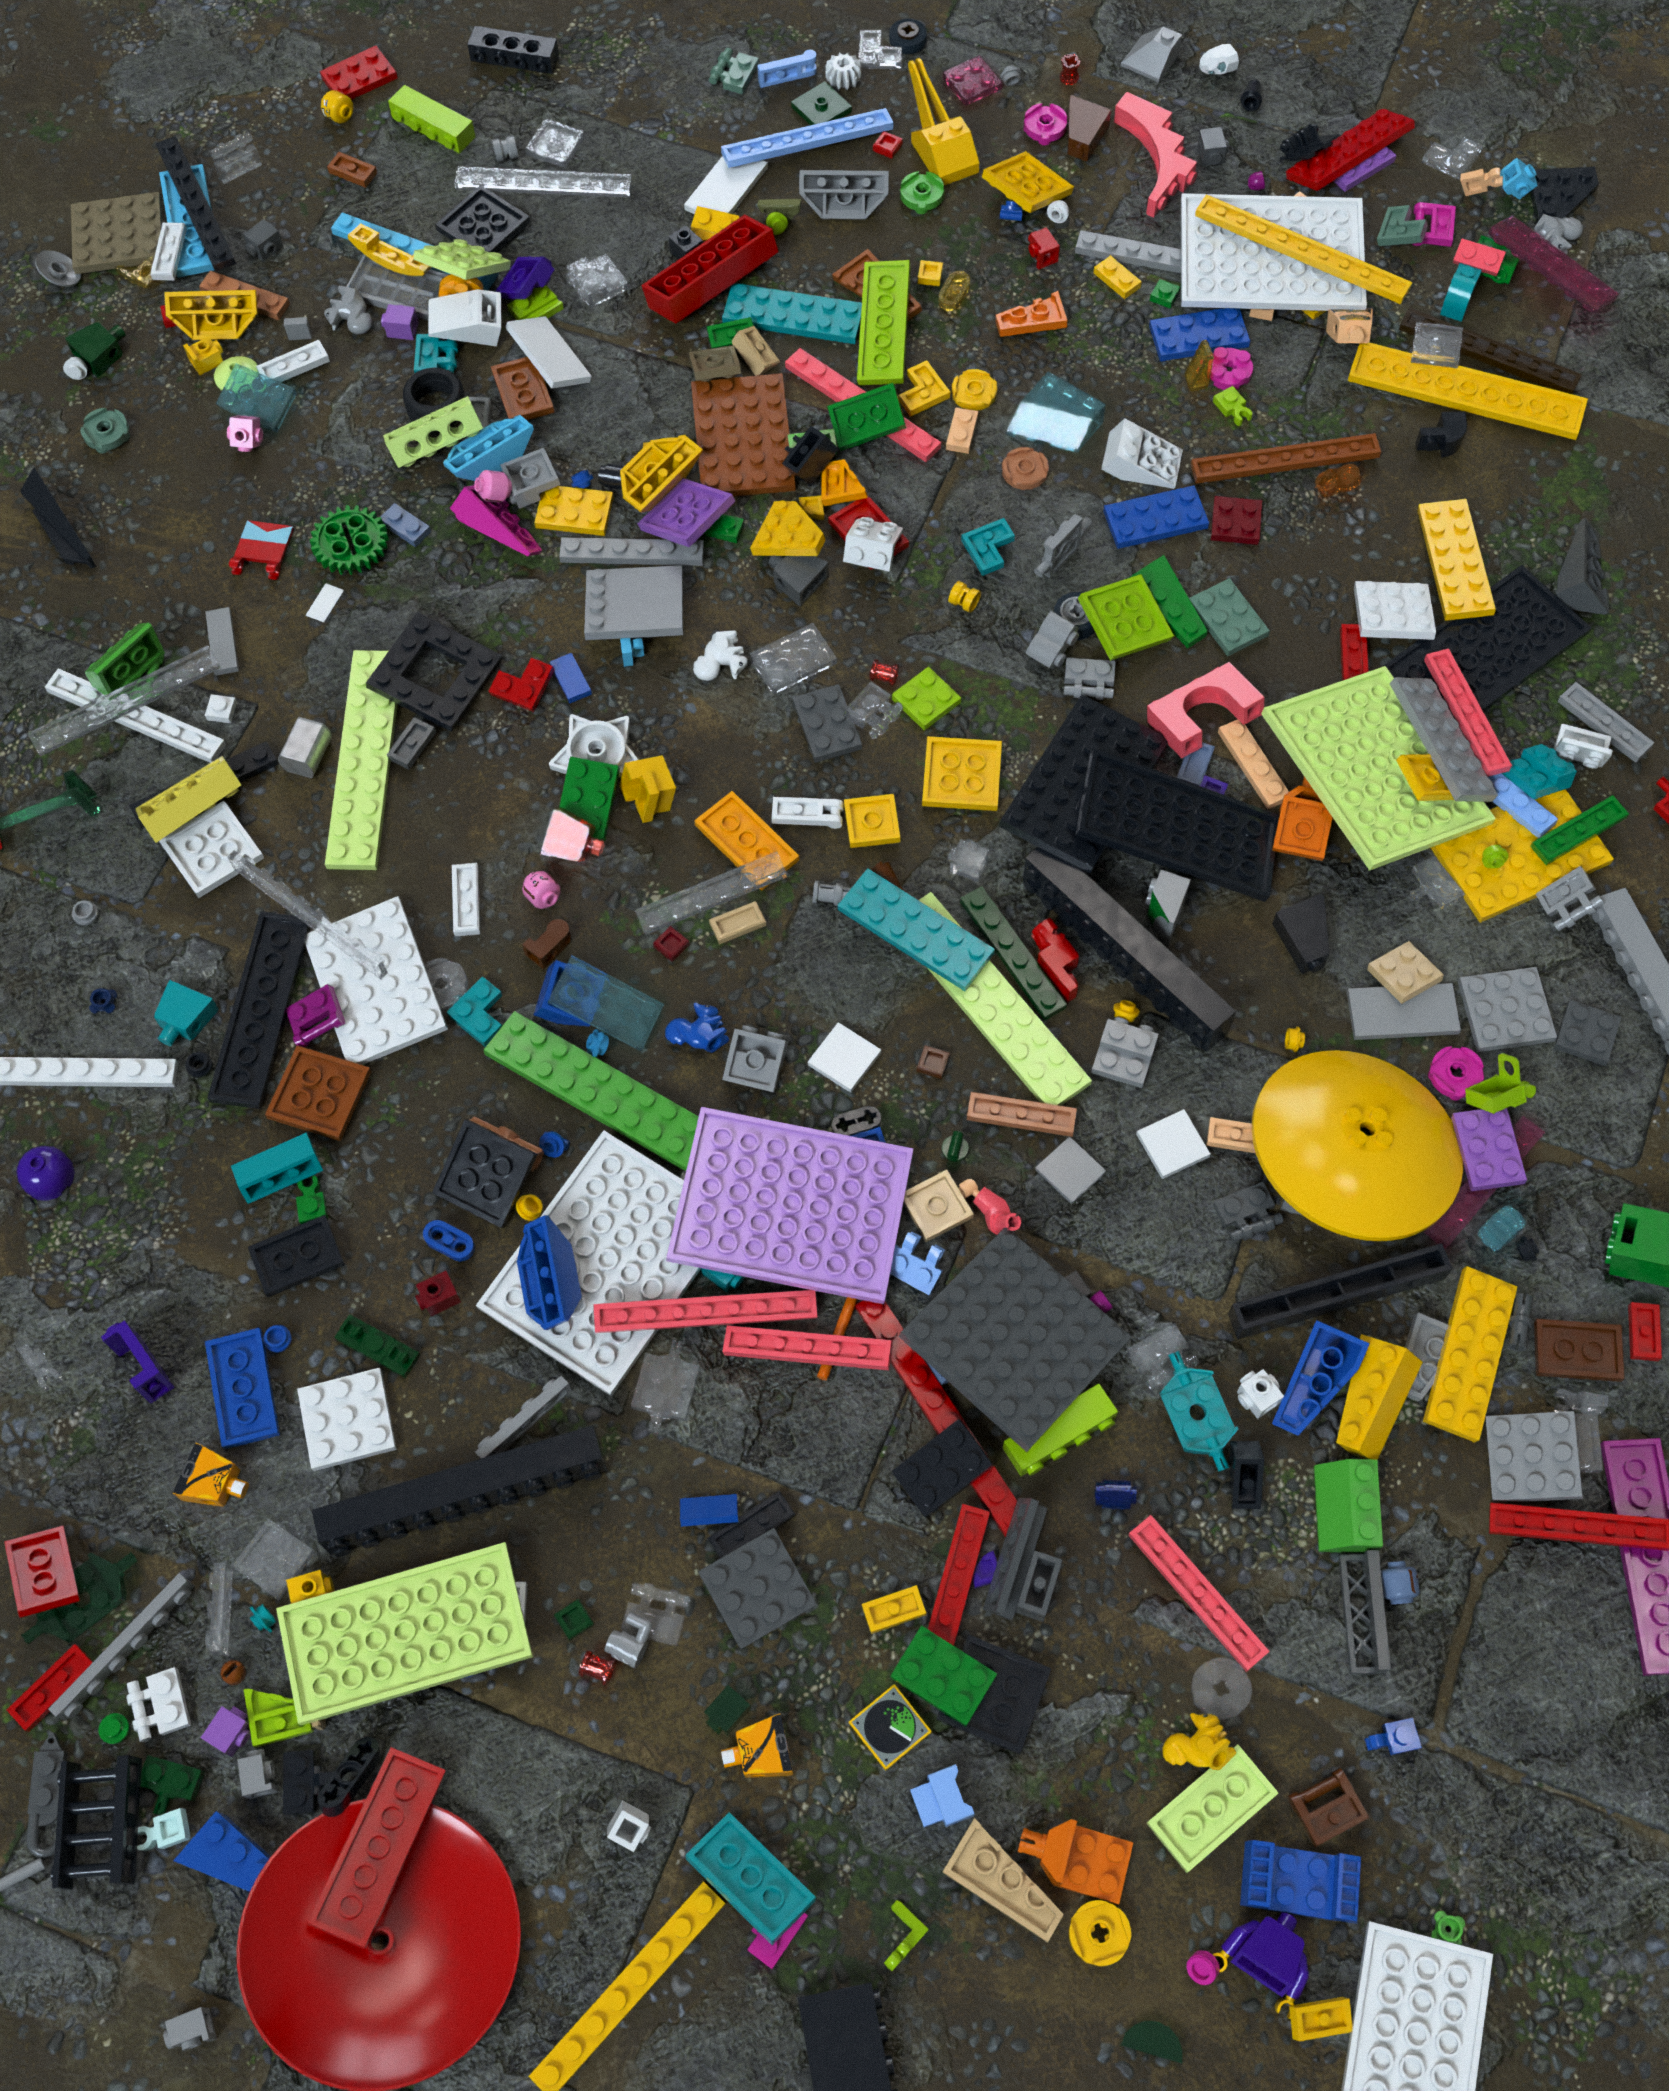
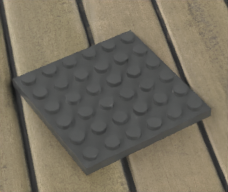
M1004 1228L901 1331L898 1337L1022 1449L1028 1452L1126 1345L1131 1336L1017 1235L1007 1230L1008 1228Z

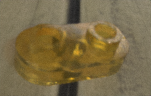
M954 271L948 276L939 292L938 303L942 309L953 311L960 307L970 288V276L966 272Z

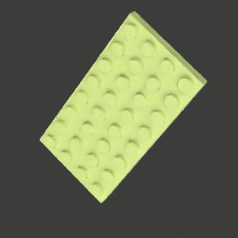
M505 1542L276 1608L297 1721L300 1726L533 1657L510 1556Z

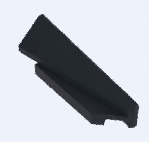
M33 468L20 492L35 508L32 510L35 517L66 564L74 565L76 562L87 564L89 568H95L96 565L37 470Z

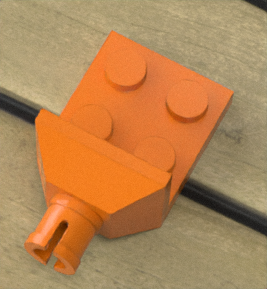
M1304 777L1302 786L1294 788L1283 797L1279 809L1280 815L1272 851L1323 861L1333 817Z
M1073 1819L1050 1829L1047 1834H1040L1023 1828L1020 1839L1034 1844L1020 1841L1017 1852L1041 1859L1040 1865L1053 1886L1119 1905L1133 1842L1077 1826V1821Z

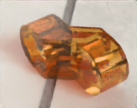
M1346 464L1338 469H1327L1320 473L1315 480V485L1320 495L1329 497L1338 492H1348L1356 488L1360 484L1362 477L1356 465Z

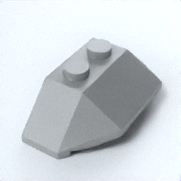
M800 170L799 194L821 219L866 220L888 196L889 171Z

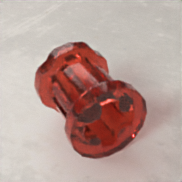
M1064 55L1061 59L1063 69L1060 73V81L1066 85H1073L1079 80V73L1077 71L1081 61L1077 55Z
M874 659L869 680H882L894 686L898 676L899 664L888 665L880 663L878 659Z
M588 1650L582 1660L579 1676H590L602 1681V1685L607 1686L614 1672L616 1660L610 1659L608 1661L594 1656L593 1652Z

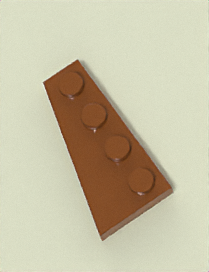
M867 249L832 274L833 280L862 297L864 263L877 262L879 260ZM910 293L907 322L922 311L921 305Z

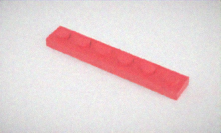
M1445 649L1426 654L1424 661L1455 720L1458 722L1463 735L1469 741L1471 749L1481 762L1487 777L1510 771L1512 764L1450 650Z
M727 1325L722 1352L726 1356L889 1371L892 1341Z
M1151 1515L1128 1534L1246 1672L1270 1652Z

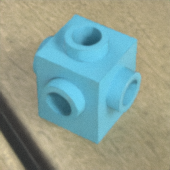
M1518 158L1514 159L1500 172V176H1503L1502 186L1504 191L1508 195L1512 194L1519 200L1538 186L1535 179L1537 174L1533 166L1530 164L1526 165Z

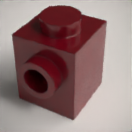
M447 1271L416 1284L419 1294L415 1295V1298L421 1310L427 1309L430 1316H434L461 1303Z

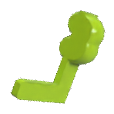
M898 1900L891 1906V1909L912 1931L884 1962L891 1971L900 1964L929 1930Z

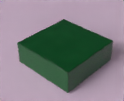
M579 1599L554 1614L569 1641L595 1625Z

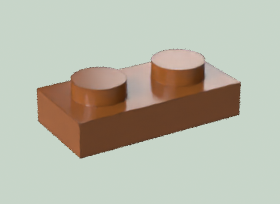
M338 152L327 166L330 174L365 188L377 174L376 166Z

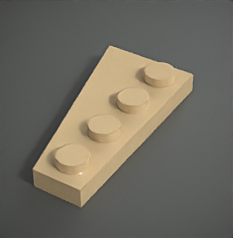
M974 1818L942 1873L1048 1943L1064 1914Z

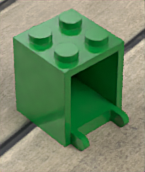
M1623 1203L1621 1213L1615 1212L1613 1229L1606 1252L1605 1264H1610L1609 1274L1669 1288V1213ZM1624 1231L1635 1233L1632 1244L1622 1242Z

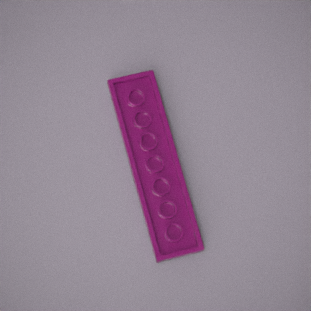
M1660 1438L1613 1440L1600 1443L1613 1514L1669 1519V1480ZM1619 1546L1643 1676L1669 1675V1551Z

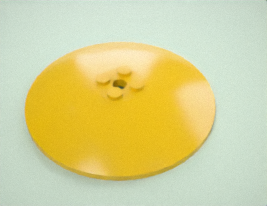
M1351 1051L1314 1052L1300 1056L1280 1067L1268 1079L1257 1097L1253 1109L1251 1131L1254 1149L1260 1166L1269 1182L1281 1197L1297 1212L1317 1225L1334 1233L1360 1240H1398L1416 1235L1428 1229L1446 1213L1454 1202L1462 1181L1463 1160L1453 1123L1445 1109L1430 1091L1400 1068L1381 1059ZM1360 1127L1367 1128L1372 1135L1367 1136L1360 1130Z

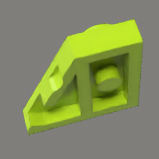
M249 1688L244 1689L253 1747L257 1748L314 1732L311 1723L301 1726L298 1724L293 1698L259 1692Z

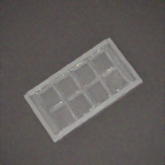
M364 254L346 287L355 288L359 291L366 304L387 309L388 304L415 307L417 318L428 320V301L438 297L440 281L449 274L429 270L423 276L404 275L379 265Z

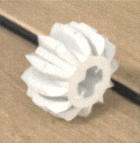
M840 52L838 56L831 55V59L826 64L825 74L827 81L830 82L831 87L837 86L838 90L841 88L848 90L849 86L856 87V83L860 82L861 64L857 60L856 55L850 56L849 53L842 55Z

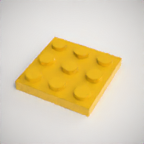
M1027 151L984 169L982 178L989 182L992 187L1000 190L1007 198L1016 202L1023 210L1029 213L1043 208L1053 201L1071 195L1074 189L1073 185Z
M927 736L922 806L997 811L1002 741Z

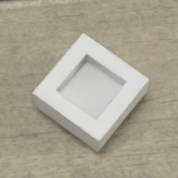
M211 694L205 713L206 719L208 721L231 723L237 705L235 697Z

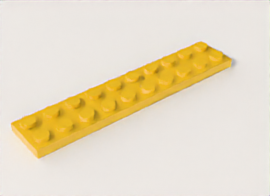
M1359 343L1348 377L1349 382L1576 440L1579 434L1588 398L1373 343Z

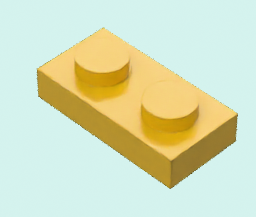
M1111 255L1094 267L1093 273L1123 299H1126L1141 288L1142 281Z
M917 1585L862 1604L871 1634L926 1615Z
M1338 1997L1289 2006L1293 2040L1300 2042L1352 2032L1349 1998Z

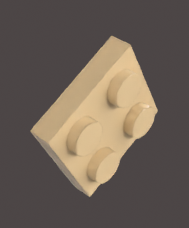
M1410 941L1370 962L1367 969L1401 1004L1440 983L1444 976Z
M948 1170L905 1191L903 1204L925 1242L974 1217L972 1210Z

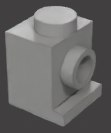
M264 1749L247 1752L245 1758L237 1759L243 1797L253 1799L279 1792L278 1786L271 1782V1779L275 1778L274 1764L272 1760L269 1761L268 1757L265 1756Z
M200 2007L165 2021L167 2030H164L163 2036L168 2049L182 2047V2051H186L201 2045L200 2039L209 2042L217 2039L209 2008Z

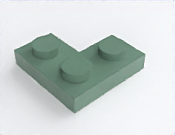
M1410 205L1388 207L1377 237L1378 245L1392 246L1422 243L1428 227L1426 219L1409 221L1412 213Z

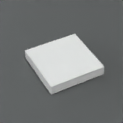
M838 1022L809 1059L808 1066L851 1093L879 1057L881 1049Z
M1184 1109L1142 1128L1136 1133L1162 1179L1210 1157V1152Z

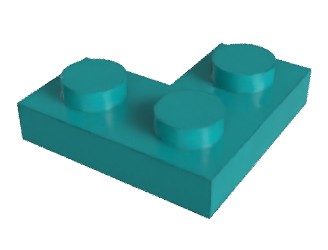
M1005 518L961 535L962 543L982 576L1004 568V560L996 548L1015 540V535Z
M482 976L446 1012L447 1016L486 1047L502 1027L497 1020L487 1013L502 997V993Z

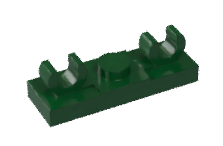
M350 1314L334 1337L340 1343L405 1379L420 1357V1353Z

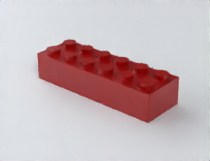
M744 214L642 284L648 307L675 324L682 321L687 315L701 308L710 299L718 296L720 292L734 285L743 276L751 273L756 267L777 254L778 248L773 230Z

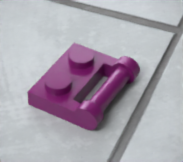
M329 984L287 1007L286 1012L294 1033L293 1040L296 1046L305 1048L313 1039L334 1027L339 1028L345 1024L334 987ZM327 1016H329V1018H328L327 1020H325V1021H323L322 1023L316 1025L315 1027L311 1028L310 1030L305 1031V1029L309 1028L310 1026L314 1025L315 1023H317V1022L321 1021L322 1019L326 1018Z

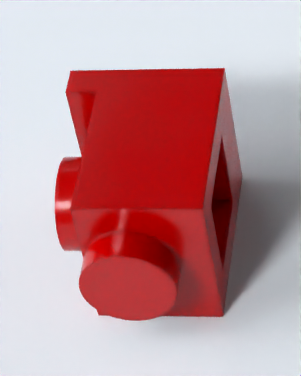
M1047 227L1032 232L1028 237L1030 242L1028 249L1030 255L1037 260L1036 267L1038 270L1058 262L1060 245Z

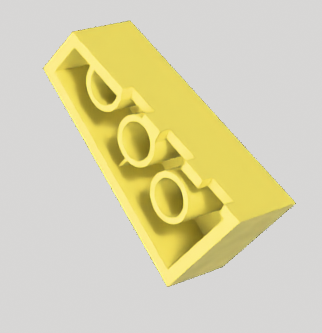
M221 756L135 809L138 818L157 843L183 824L194 819L201 812L213 808L217 801L223 797L228 798L237 793L241 783L224 757Z

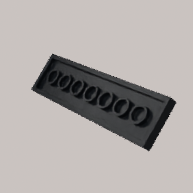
M260 911L207 1097L209 1102L254 1109L262 1108L287 1017V1007L290 1006L305 951L307 933H310L312 925L310 918Z

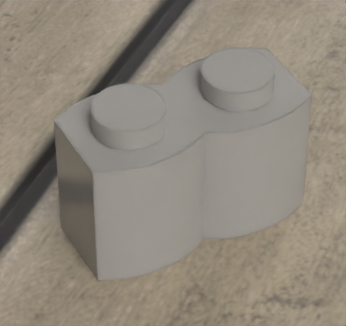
M1050 611L1025 654L1052 670L1056 667L1059 668L1065 661L1066 654L1064 653L1069 645L1073 646L1079 637V633H1077L1079 627Z

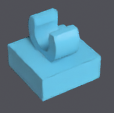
M630 638L620 639L624 667L633 666V656H644L643 640L641 638L633 639L632 641H630Z

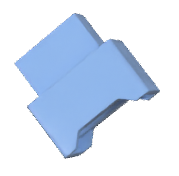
M956 1764L927 1775L929 1783L910 1790L923 1828L941 1821L944 1822L945 1827H948L974 1816L972 1806L963 1802L955 1779L958 1769Z

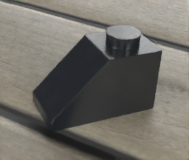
M1230 1441L1229 1475L1232 1509H1261L1264 1456L1259 1441Z

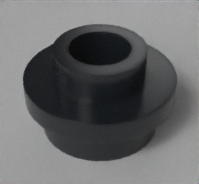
M195 1052L187 1058L185 1066L187 1072L192 1077L201 1078L210 1073L213 1062L208 1054ZM199 1063H204L201 1068L196 1069Z
M1525 1235L1520 1237L1521 1240L1515 1242L1523 1261H1537L1536 1255L1539 1254V1250L1533 1238L1528 1240Z

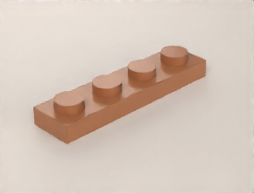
M211 270L199 285L200 291L256 290L258 313L276 320H280L290 305L288 298Z
M971 1092L967 1120L1073 1137L1077 1108Z

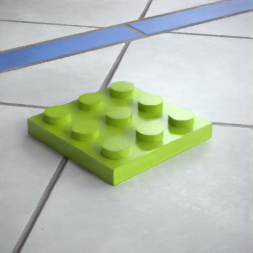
M1141 574L1081 593L1078 597L1110 661L1168 642L1174 637Z

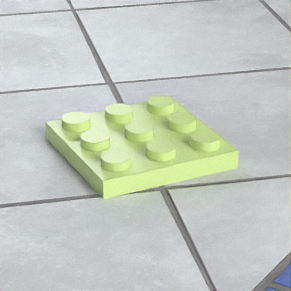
M455 239L452 243L440 242L438 246L427 245L424 246V249L414 250V260L465 280L510 270L511 261L503 258L502 254L496 252L489 253L485 251L484 247L468 245L467 241L462 239Z

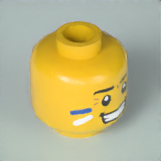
M331 90L323 96L321 110L325 117L339 124L345 123L351 118L354 107L352 100L348 96L337 90Z

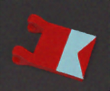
M247 520L236 552L229 561V567L232 568L231 573L233 575H241L244 561L268 563L266 566V572L269 573L268 578L278 580L281 563L294 530L293 526Z

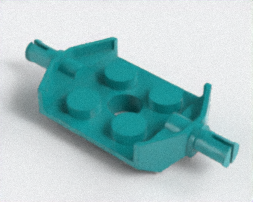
M1179 1351L1168 1355L1175 1370L1173 1372L1174 1376L1159 1394L1184 1452L1212 1456L1218 1472L1230 1468L1223 1454V1448L1237 1432L1238 1427H1234L1212 1375L1214 1372L1187 1368ZM1197 1405L1204 1410L1202 1420H1195L1191 1417L1189 1412L1191 1406Z

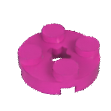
M1043 103L1033 105L1026 111L1023 129L1030 138L1045 146L1049 145L1051 141L1058 140L1066 133L1067 115L1058 105L1050 104V107H1042Z
M1216 348L1207 361V378L1209 379L1210 377L1214 381L1213 385L1219 389L1226 390L1231 386L1236 390L1239 389L1240 385L1249 383L1252 376L1253 363L1250 359V353L1235 348ZM1226 367H1232L1233 369L1229 372Z
M1450 1046L1441 1049L1434 1056L1430 1064L1428 1077L1440 1093L1457 1101L1466 1097V1088L1484 1080V1066L1482 1060L1474 1051L1465 1047L1459 1049ZM1450 1068L1455 1070L1460 1068L1462 1070V1077L1452 1075Z

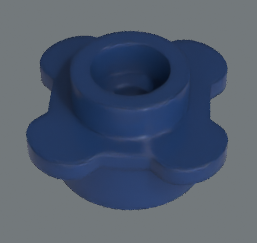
M105 988L94 990L90 996L92 1003L89 1006L90 1011L94 1014L98 1012H106L108 1014L114 1012L116 1008L114 1005V999L117 997L116 991Z

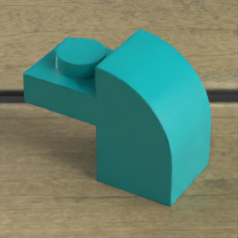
M1459 263L1440 315L1462 322L1481 269Z

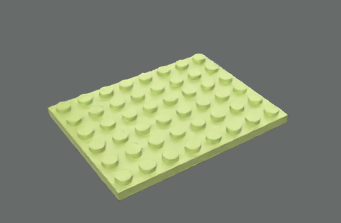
M1386 666L1264 707L1261 713L1369 871L1492 825L1496 819L1484 802L1417 800L1396 760L1400 755L1428 754L1390 686V682L1394 677Z

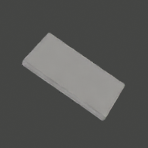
M1453 983L1436 984L1403 1004L1385 987L1351 988L1347 990L1354 1040L1457 1035L1461 1031Z

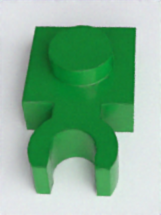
M312 1176L313 1184L310 1187H305L303 1180L297 1182L298 1188L304 1195L296 1197L300 1224L323 1215L328 1219L325 1195L323 1192L317 1193L320 1189V1182L316 1176Z

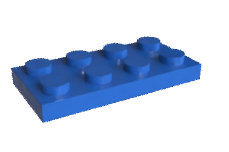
M1221 308L1150 320L1149 324L1160 362L1214 353V350L1218 347L1241 349L1247 348L1250 345V339L1240 308Z
M1195 485L1104 505L1103 509L1117 549L1208 529L1209 526L1208 518Z
M256 1328L205 1341L222 1448L225 1450L279 1436L280 1431L262 1330Z

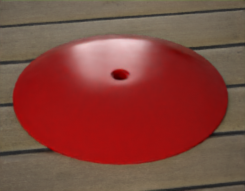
M366 1799L350 1802L345 1811L338 1816L328 1817L321 1814L312 1819L284 1841L269 1858L251 1888L243 1909L236 1948L237 1972L244 2004L254 2026L272 2051L287 2065L318 2083L348 2091H388L417 2084L447 2069L467 2054L491 2027L507 1999L517 1970L521 1939L520 1913L511 1879L493 1847L466 1821L452 1812L432 1804L366 1949L308 1926L312 1912ZM379 1935H384L389 1939L388 1946L383 1950H376L372 1947L373 1940Z

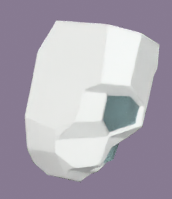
M1222 44L1208 50L1200 58L1199 67L1206 74L1222 75L1238 69L1239 59L1237 52L1231 44Z

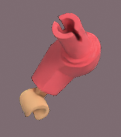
M966 1179L959 1184L958 1189L964 1199L970 1195L975 1197L973 1203L985 1215L987 1227L993 1234L998 1235L1004 1228H1008L1007 1230L1010 1231L1020 1228V1217L1016 1216V1213L1010 1212L1009 1206L1003 1198L986 1187L979 1191L977 1184L972 1179Z

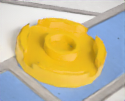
M979 369L963 371L962 375H957L954 378L951 387L952 398L955 403L963 409L974 411L988 408L995 402L998 390L996 380H993L986 371Z

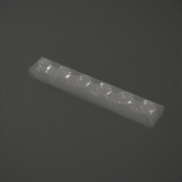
M776 851L645 905L635 911L644 934L648 935L788 876Z

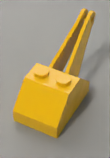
M921 58L915 59V62L913 60L909 61L908 68L922 129L911 132V143L928 170L939 176L944 185L979 173V160L970 129L961 116L949 119ZM930 107H931L932 112H933V114H934V117H935V119H936V122H937L936 124H934V120H933V117H932V114H931Z

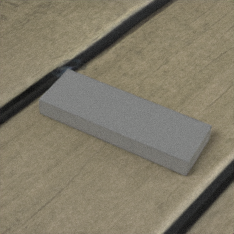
M230 608L205 611L212 668L215 676L238 672L239 665Z

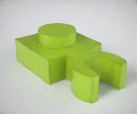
M1233 386L1214 395L1213 403L1225 417L1233 415L1234 423L1240 427L1242 425V416L1251 421L1252 411L1245 407L1246 400Z

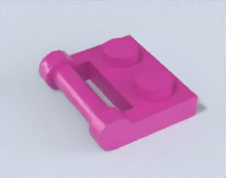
M1424 202L1416 203L1413 212L1415 220H1423L1425 215H1431L1430 232L1425 233L1422 243L1412 245L1431 244L1451 247L1456 206Z

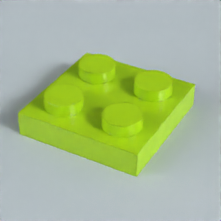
M929 666L892 694V700L924 731L961 703V697Z

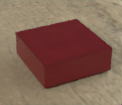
M671 926L653 942V947L671 962L690 945L689 940Z

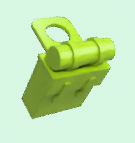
M1501 1053L1498 1055L1499 1075L1496 1074L1489 1079L1466 1088V1103L1494 1114L1509 1106L1517 1107L1526 1103V1097L1532 1098L1535 1095L1536 1087L1529 1082L1520 1081V1067L1517 1058ZM1505 1061H1509L1514 1068L1513 1075L1508 1074L1505 1070Z

